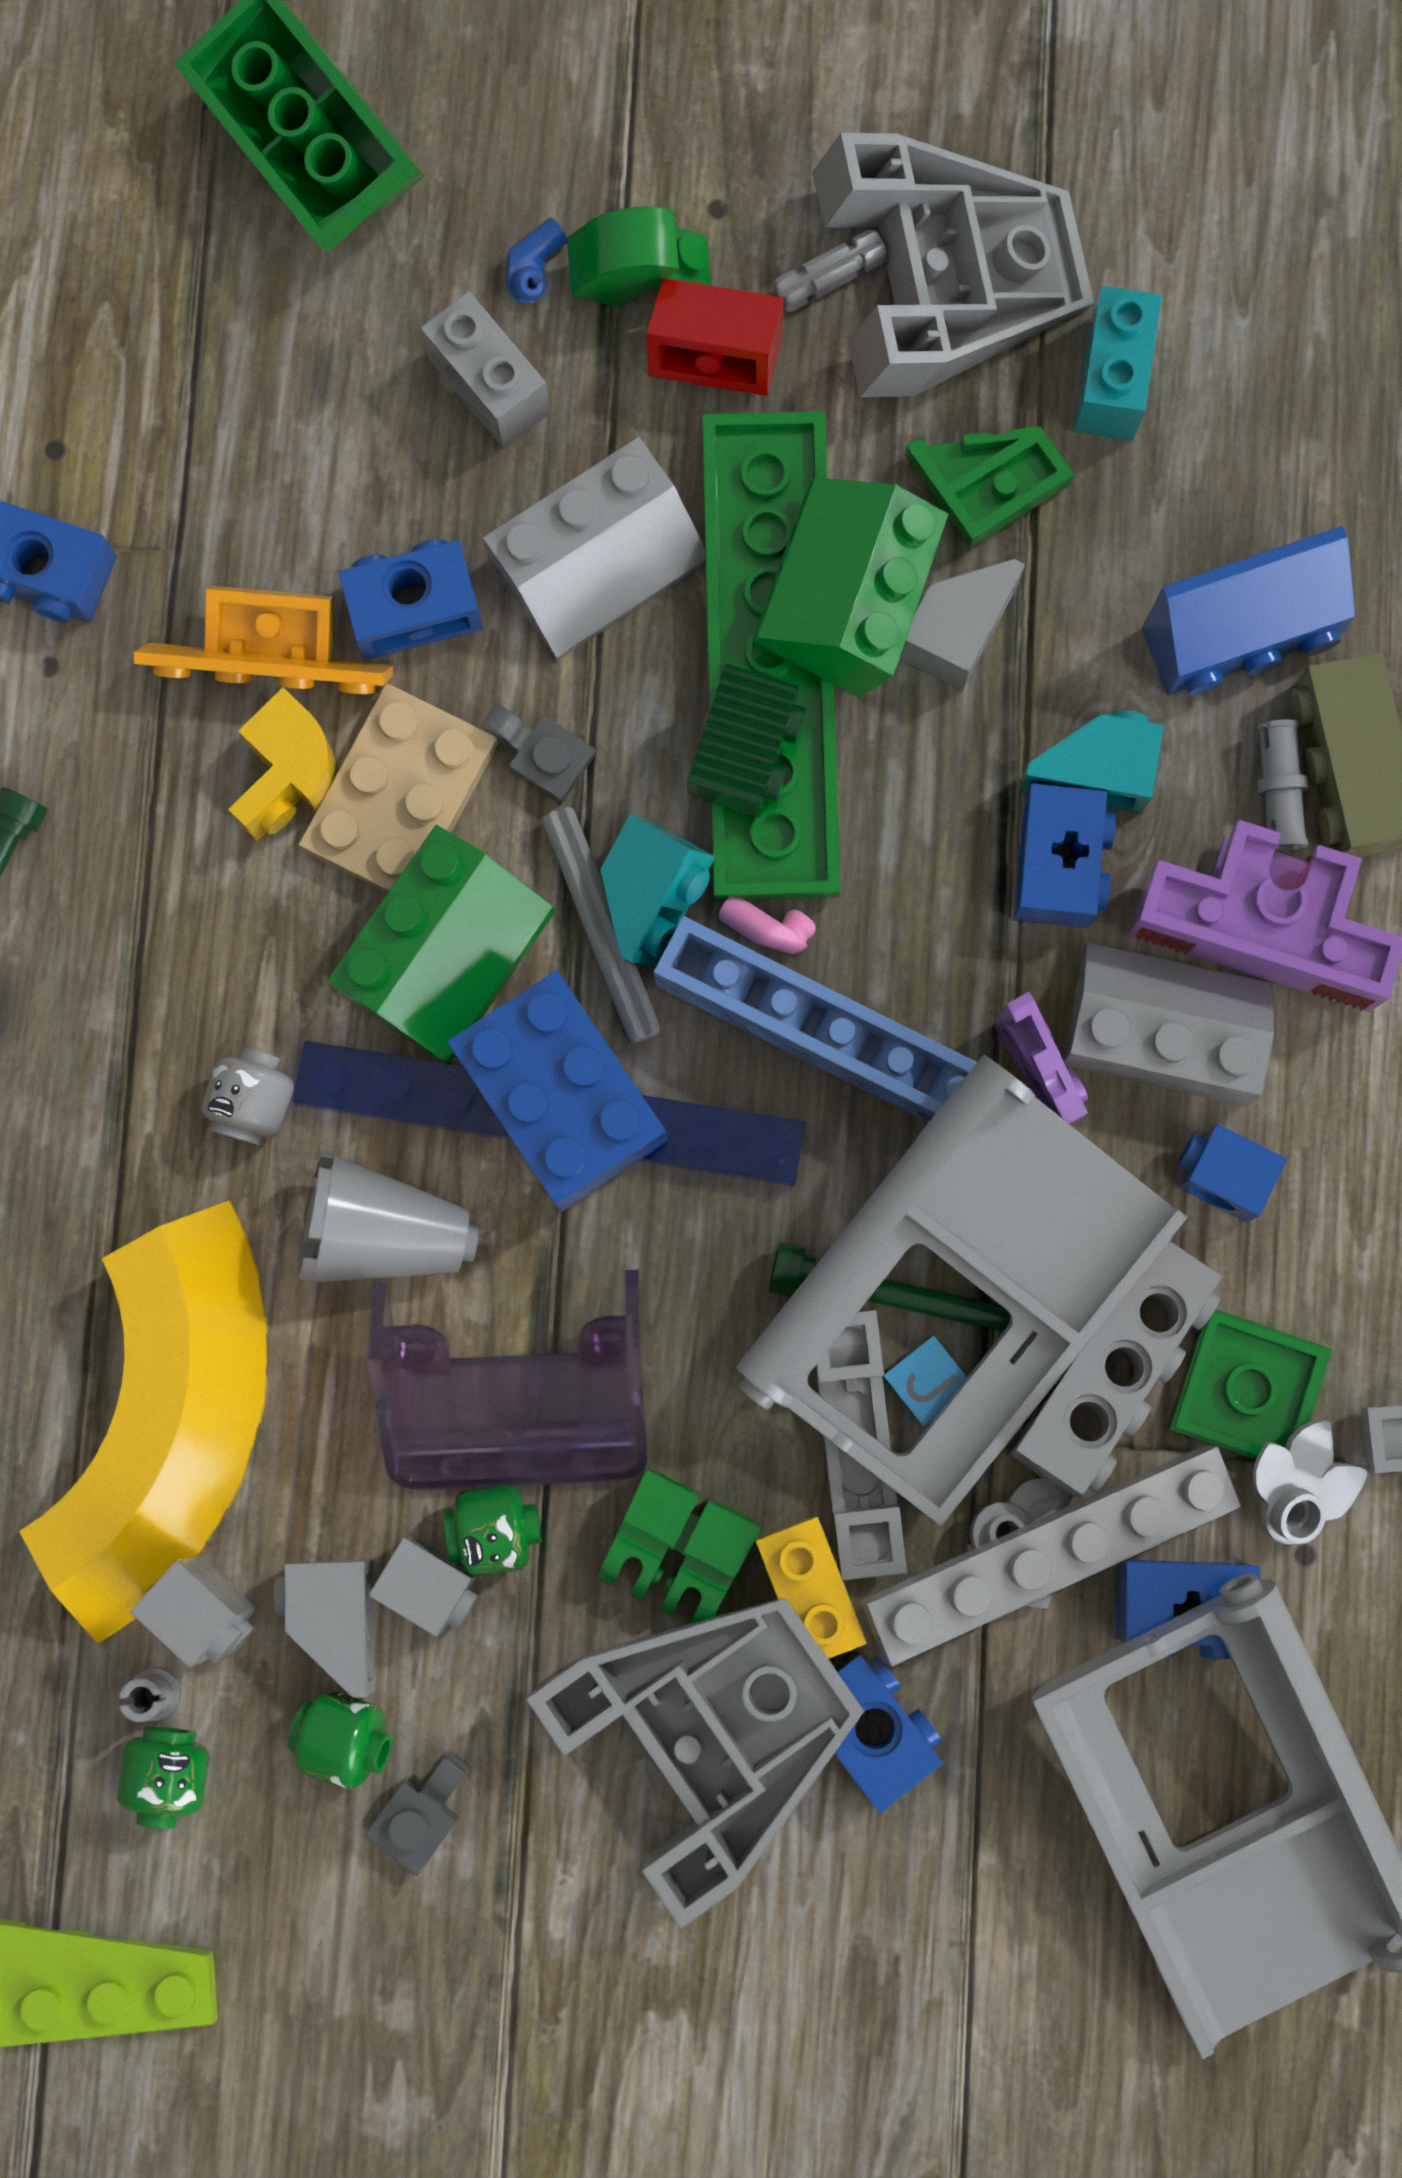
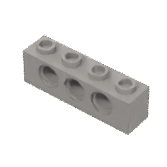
M1169 1242L1038 1404L1007 1454L1072 1498L1083 1496L1087 1489L1094 1493L1098 1492L1117 1463V1460L1109 1454L1122 1434L1132 1438L1147 1418L1152 1406L1145 1402L1144 1399L1156 1380L1158 1379L1166 1384L1182 1363L1186 1351L1178 1346L1191 1326L1200 1330L1218 1306L1220 1298L1213 1294V1291L1223 1276L1172 1242ZM1144 1299L1156 1300L1166 1309L1168 1323L1163 1332L1152 1331L1143 1324L1140 1317V1307ZM1111 1352L1122 1353L1132 1362L1134 1376L1127 1387L1114 1384L1106 1374L1105 1362ZM1078 1405L1089 1407L1096 1413L1099 1419V1432L1091 1442L1081 1440L1071 1429L1070 1416Z

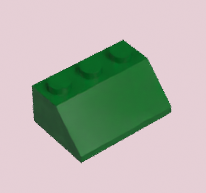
M815 477L809 482L752 642L857 697H861L894 676L949 514L896 484Z
M436 824L330 975L327 982L352 1005L450 1066L456 1056L447 1041L483 1018L556 910L551 904L487 854Z

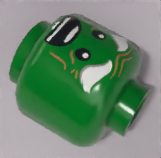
M507 1484L463 1491L456 1497L454 1509L444 1511L445 1534L450 1562H461L466 1573L471 1576L520 1570L528 1564L530 1545L542 1543L537 1504L524 1505L520 1491L513 1485Z
M328 1691L319 1695L313 1702H305L299 1708L290 1728L288 1747L289 1751L295 1754V1761L299 1771L305 1775L345 1789H353L362 1785L372 1772L379 1774L385 1768L391 1754L393 1738L391 1734L385 1733V1717L379 1707L373 1703L352 1698L345 1694Z
M147 1726L143 1729L142 1737L133 1738L126 1743L122 1757L117 1801L122 1807L137 1812V1825L150 1828L172 1829L176 1828L178 1816L191 1815L201 1809L209 1764V1752L205 1746L195 1742L196 1732L171 1727Z

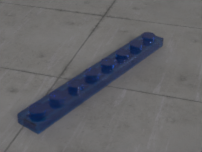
M304 1041L293 1103L296 1106L512 1141L464 1068L460 1065L450 1064L448 1066L441 1062ZM642 1095L665 1128L667 1142L639 1160L640 1162L795 1187L806 1121Z

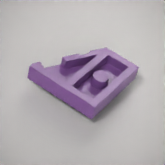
M1027 992L1007 1003L993 1024L994 1029L1029 1088L1032 1089L1035 1097L1068 1124L1073 1125L1088 1113L1083 1102L1088 1100L1086 1090L1076 1073L1070 1067L1066 1068L1055 1045L1054 1037L1044 1021L1030 992Z

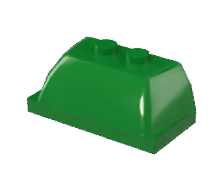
M240 0L174 62L178 70L308 234L326 253H329L361 222L393 204L425 177L419 165L284 0Z

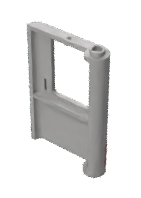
M983 1055L738 1363L736 1368L744 1376L738 1387L767 1410L775 1402L785 1408L788 1407L836 1446L942 1526L1188 1217L1158 1196L1038 1100L1035 1094L1012 1074L989 1057ZM923 1244L1003 1306L1010 1314V1323L914 1445L907 1452L900 1454L891 1451L811 1389L807 1379L811 1370L912 1245Z
M1246 1574L1228 1581L1220 1588L1221 1595L1050 1680L1040 1687L1032 1697L1033 1704L1202 2059L1214 2054L1215 2045L1227 2035L1372 1961H1375L1382 1969L1388 1972H1402V1952L1395 1953L1402 1946V1852L1389 1829L1275 1582L1270 1579L1259 1580L1256 1574ZM1218 1635L1224 1643L1283 1769L1289 1786L1287 1793L1282 1798L1187 1846L1177 1847L1170 1840L1110 1713L1104 1695L1107 1687L1206 1636Z

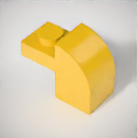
M282 687L238 730L249 749L270 768L228 809L238 824L256 842L266 833L273 835L284 828L293 818L296 812L294 805L300 799L317 812L337 775L333 750L320 725Z

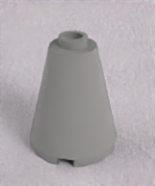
M320 1152L314 1177L317 1178L316 1191H313L312 1195H310L298 1280L315 1283L458 1273L462 1261H474L479 1238V1224L469 1223V1209L336 1155Z

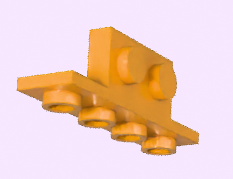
M210 586L206 589L205 647L149 642L135 650L133 655V664L153 666V674L160 677H190L191 669L215 671V680L220 682L249 683L252 682L253 675L277 677L276 685L294 689L314 687V680L338 682L339 691L351 694L375 693L376 685L384 686L393 677L394 664L333 659L335 596Z

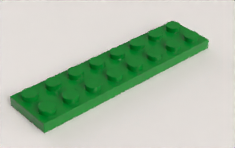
M826 412L703 414L709 712L726 663L799 685L796 705L807 708L796 744L784 741L777 764L788 767L777 803L765 800L760 817H753L748 813H740L737 810H730L724 806H717L712 803L713 856H715L713 861L714 901H726L729 897H739L745 900L839 898L841 891L834 684L752 642L809 482L815 477L828 479Z

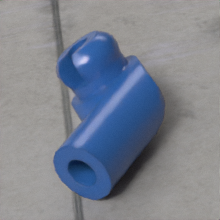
M551 217L508 251L506 286L510 295L520 303L531 304L538 301L545 293L547 287L545 260L567 244L565 232Z

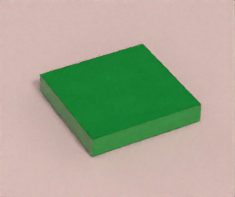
M1215 1309L1206 1324L1197 1331L1166 1430L1217 1446L1223 1450L1255 1461L1266 1442H1273L1285 1448L1289 1437L1295 1430L1311 1420L1332 1349Z

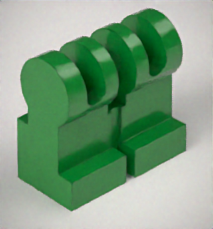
M648 1467L597 1579L613 1586L626 1559L636 1557L641 1561L643 1568L630 1596L642 1601L649 1585H655L665 1570L659 1567L668 1547L675 1549L686 1557L677 1575L670 1573L665 1585L667 1595L659 1611L671 1616L683 1592L687 1588L693 1587L700 1591L702 1598L689 1624L714 1617L733 1579L736 1577L756 1540L762 1524L712 1498H709L701 1516L693 1513L692 1510L701 1494L700 1492Z

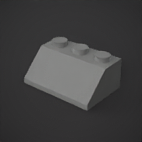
M640 437L483 537L490 566L556 661L706 564V549L675 486Z
M1087 942L1063 1049V1062L1066 1067L1247 1106L1261 1097L1263 1093L1274 1038L1273 983Z

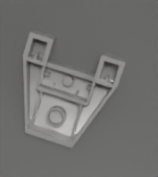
M841 132L812 172L824 228H878L881 240L887 251L885 262L895 305H877L848 340L860 398L915 396L1087 310L1094 303L1069 191L896 133Z
M786 1597L587 1652L535 1689L526 1699L564 1756L623 1715L687 1808L695 1822L649 1854L642 1869V1872L680 1928L686 1926L738 1888L864 1712V1709Z

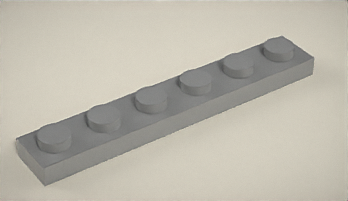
M1207 1444L860 1601L885 1663L892 1667L1236 1510L1241 1506L1219 1448Z

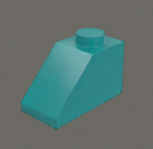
M1118 710L1112 712L1111 715L1101 714L1029 762L1022 776L1019 791L1027 793L1031 784L1107 791V808L1142 814L1153 795L1164 725L1149 723V718L1146 715L1135 711Z

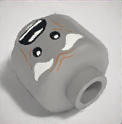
M243 1048L240 1059L223 1057L217 1060L201 1108L204 1117L213 1122L210 1132L255 1146L260 1145L262 1137L271 1138L279 1134L294 1090L292 1079L277 1070L280 1058L250 1048Z

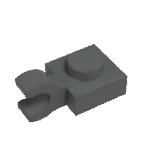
M496 703L482 722V725L486 727L485 732L496 736L500 745L516 754L509 765V771L560 805L563 804L595 757V748L544 715L534 730H532L515 714Z
M449 1751L423 1788L407 1777L364 1837L418 1876L460 1817L444 1804L471 1766Z

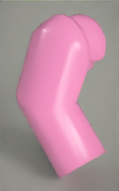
M729 897L719 912V920L754 944L791 955L808 948L806 941L816 931L815 923L799 910L788 911L780 923L745 899L739 897Z

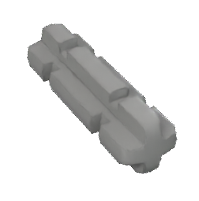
M866 230L851 238L853 243L851 246L848 247L846 243H842L802 264V272L798 273L793 269L776 278L773 282V291L775 296L784 297L783 310L785 312H793L808 304L807 297L812 295L817 299L857 278L858 270L862 269L864 272H868L883 264L886 260L887 251L879 234L875 230Z

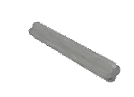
M571 807L554 810L543 817L544 828L627 1038L631 1043L648 1040L660 1033V1025L636 964L629 962L619 954L604 884L576 813Z

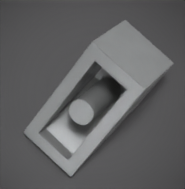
M1012 559L930 584L923 599L918 603L900 660L964 690L1018 587L1025 564Z
M373 1559L302 1561L284 1564L285 1577H276L274 1610L276 1617H285V1632L352 1698L367 1697L375 1692L373 1598L368 1596L373 1589Z

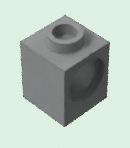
M407 1536L401 1540L368 1596L437 1637L445 1631L448 1624L458 1630L470 1613L479 1595L469 1590L477 1576L469 1575L462 1566L457 1563H451L449 1558L416 1538Z

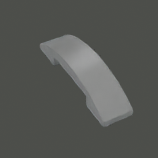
M877 1311L858 1312L815 1365L818 1394L891 1450L882 1378L884 1371ZM823 1435L833 1524L842 1580L907 1573L900 1507L897 1505L896 1491Z

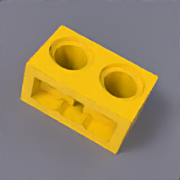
M811 1516L756 1538V1544L777 1599L786 1597L828 1659L867 1644L817 1516Z

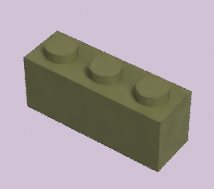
M1383 652L1308 666L1294 684L1295 688L1291 690L1290 705L1294 720L1298 721L1299 726L1304 725L1309 748H1306L1304 752V765L1310 784L1318 785L1323 808H1320L1318 812V825L1324 844L1332 845L1334 850L1356 857L1402 850V731Z

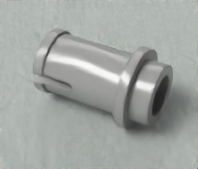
M150 1668L141 1671L120 1692L119 1699L127 1698V1703L120 1705L121 1712L133 1722L158 1721L167 1718L176 1710L180 1702L181 1689L179 1682L171 1672L163 1668ZM146 1688L153 1695H160L159 1700L153 1702V1705L148 1703L145 1698Z

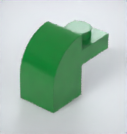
M631 207L614 210L590 220L567 237L571 295L621 308L648 289L659 291L663 278L697 282L711 286L707 235L675 226L674 210L659 207Z

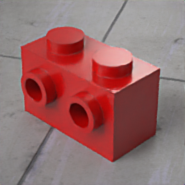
M663 278L646 333L648 376L768 396L782 344L784 297Z

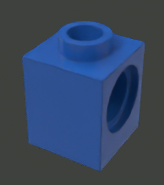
M1216 1124L1205 1131L1203 1137L1194 1133L1187 1142L1177 1163V1167L1185 1171L1177 1188L1244 1222H1248L1260 1217L1287 1162V1158Z

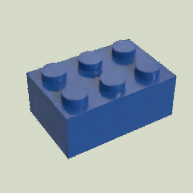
M555 970L447 1041L456 1058L560 1213L667 1142L665 1128L558 970Z

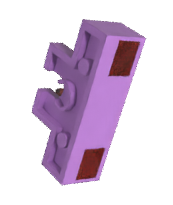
M1238 819L1233 825L1230 837L1224 836L1212 876L1158 860L1145 877L1127 936L1307 992L1322 999L1325 998L1345 1006H1351L1353 1009L1357 1008L1361 1011L1370 1012L1390 997L1402 957V936L1345 919L1362 861L1360 857L1318 845L1313 850L1312 856L1309 855L1303 861L1275 852L1282 833Z

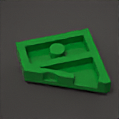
M1041 426L1011 429L1003 435H993L988 432L962 435L961 442L926 445L925 439L913 440L906 445L905 457L941 508L949 514L948 518L970 548L1071 486L1075 476Z

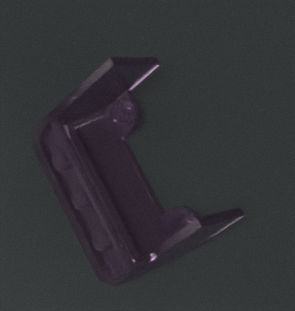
M638 1269L625 1270L626 1315L603 1316L588 1322L579 1333V1353L451 1358L449 1342L440 1331L422 1324L394 1326L387 1281H374L367 1365L386 1471L390 1479L405 1488L425 1490L492 1487L507 1484L514 1486L621 1481L641 1473L647 1465L648 1458L643 1331Z

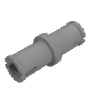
M1290 719L1268 721L1266 724L1261 723L1257 726L1260 738L1263 779L1257 781V793L1259 796H1264L1267 829L1282 833L1275 851L1296 850L1299 847L1305 848L1309 846L1308 839L1306 838L1303 792L1309 790L1308 777L1301 775L1297 730L1299 729V723L1297 720Z

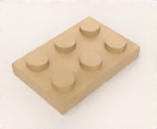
M386 683L300 841V848L302 851L388 893L436 824L450 833L453 831L499 744L497 737Z

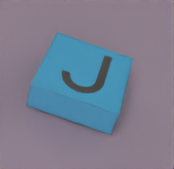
M935 1336L929 1338L882 1376L922 1427L926 1426L937 1416L967 1378Z

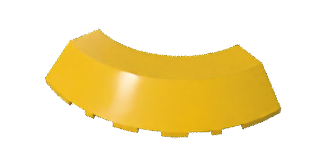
M229 1200L158 1226L102 1258L118 1300L124 1332L123 1376L116 1410L98 1452L80 1479L45 1514L19 1531L51 1592L97 1644L136 1620L130 1611L176 1560L201 1555L207 1546V1541L220 1524L226 1510L230 1509L249 1467L247 1463L255 1443L258 1425L262 1422L266 1404L268 1376H266V1335H269L268 1317L265 1316L259 1282L261 1277L253 1251L233 1204Z

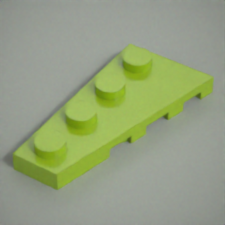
M0 1919V2047L213 2025L218 2020L212 1950L133 1938L120 1940L94 1936L93 1932L73 1929L61 1931L28 1926L27 1922Z

